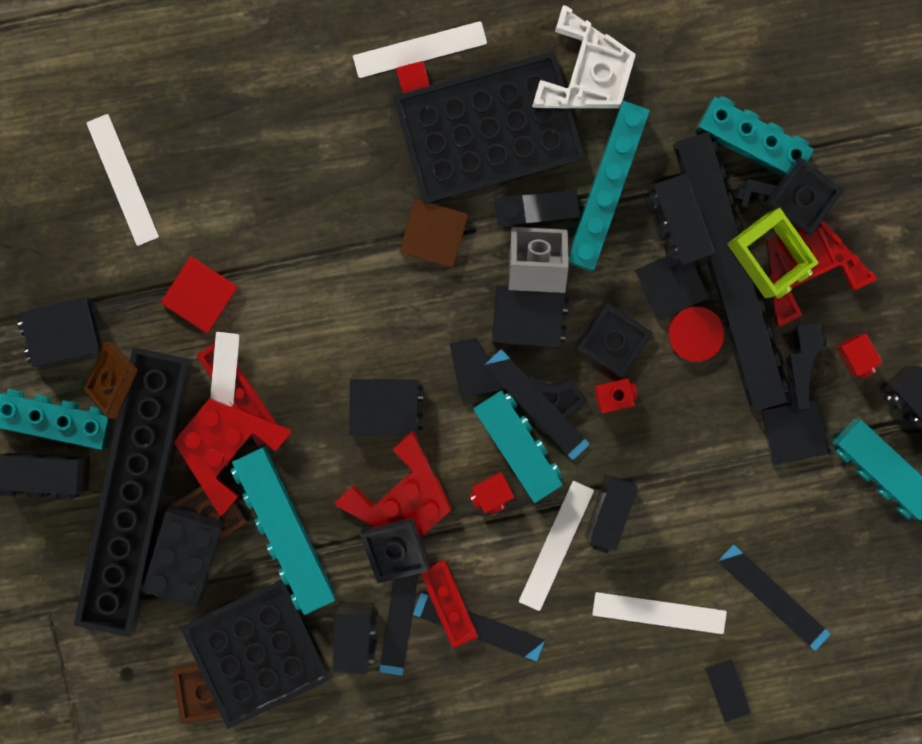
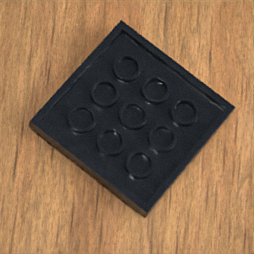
M282 579L274 581L180 626L227 729L330 680L302 617L295 608L291 594Z

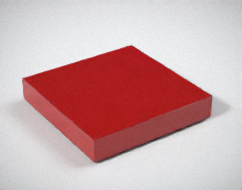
M190 256L160 303L204 332L209 333L239 287Z

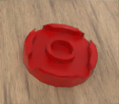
M689 307L681 310L673 317L668 327L669 343L672 350L679 357L687 361L701 362L712 358L720 350L724 341V328L720 318L713 311L704 307Z

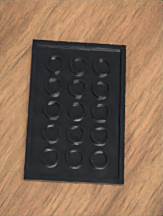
M555 51L393 96L423 204L437 202L585 159L571 108L532 107L540 80L565 88Z

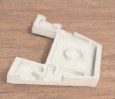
M563 5L555 32L582 41L569 87L564 88L540 80L532 107L619 108L636 54L608 34L603 35L591 26L589 21H583L572 13V9Z

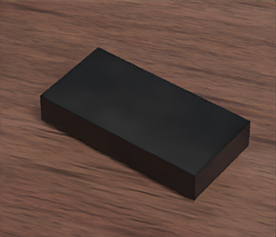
M730 659L705 668L724 722L750 714L751 711L733 661Z

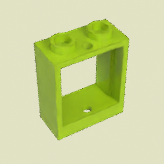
M781 208L769 211L727 243L765 299L774 296L777 298L783 297L792 290L790 287L792 283L796 280L801 282L813 273L811 269L819 263ZM771 228L774 229L798 263L796 267L774 284H772L747 248V246Z

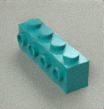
M722 96L719 99L714 97L710 101L695 130L700 134L709 132L710 137L715 138L717 143L781 177L785 176L798 157L808 162L814 151L813 148L808 146L809 142L798 136L792 138L784 134V129L774 123L767 125L759 120L760 117L750 110H744L743 112L734 107L735 103Z
M7 389V393H0L1 429L100 450L107 448L113 418H107L99 407L90 406L89 410L80 409V403L66 400L62 401V405L51 402L52 397L35 394L34 399L24 397V391Z

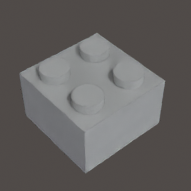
M511 227L509 290L565 293L568 275V230Z

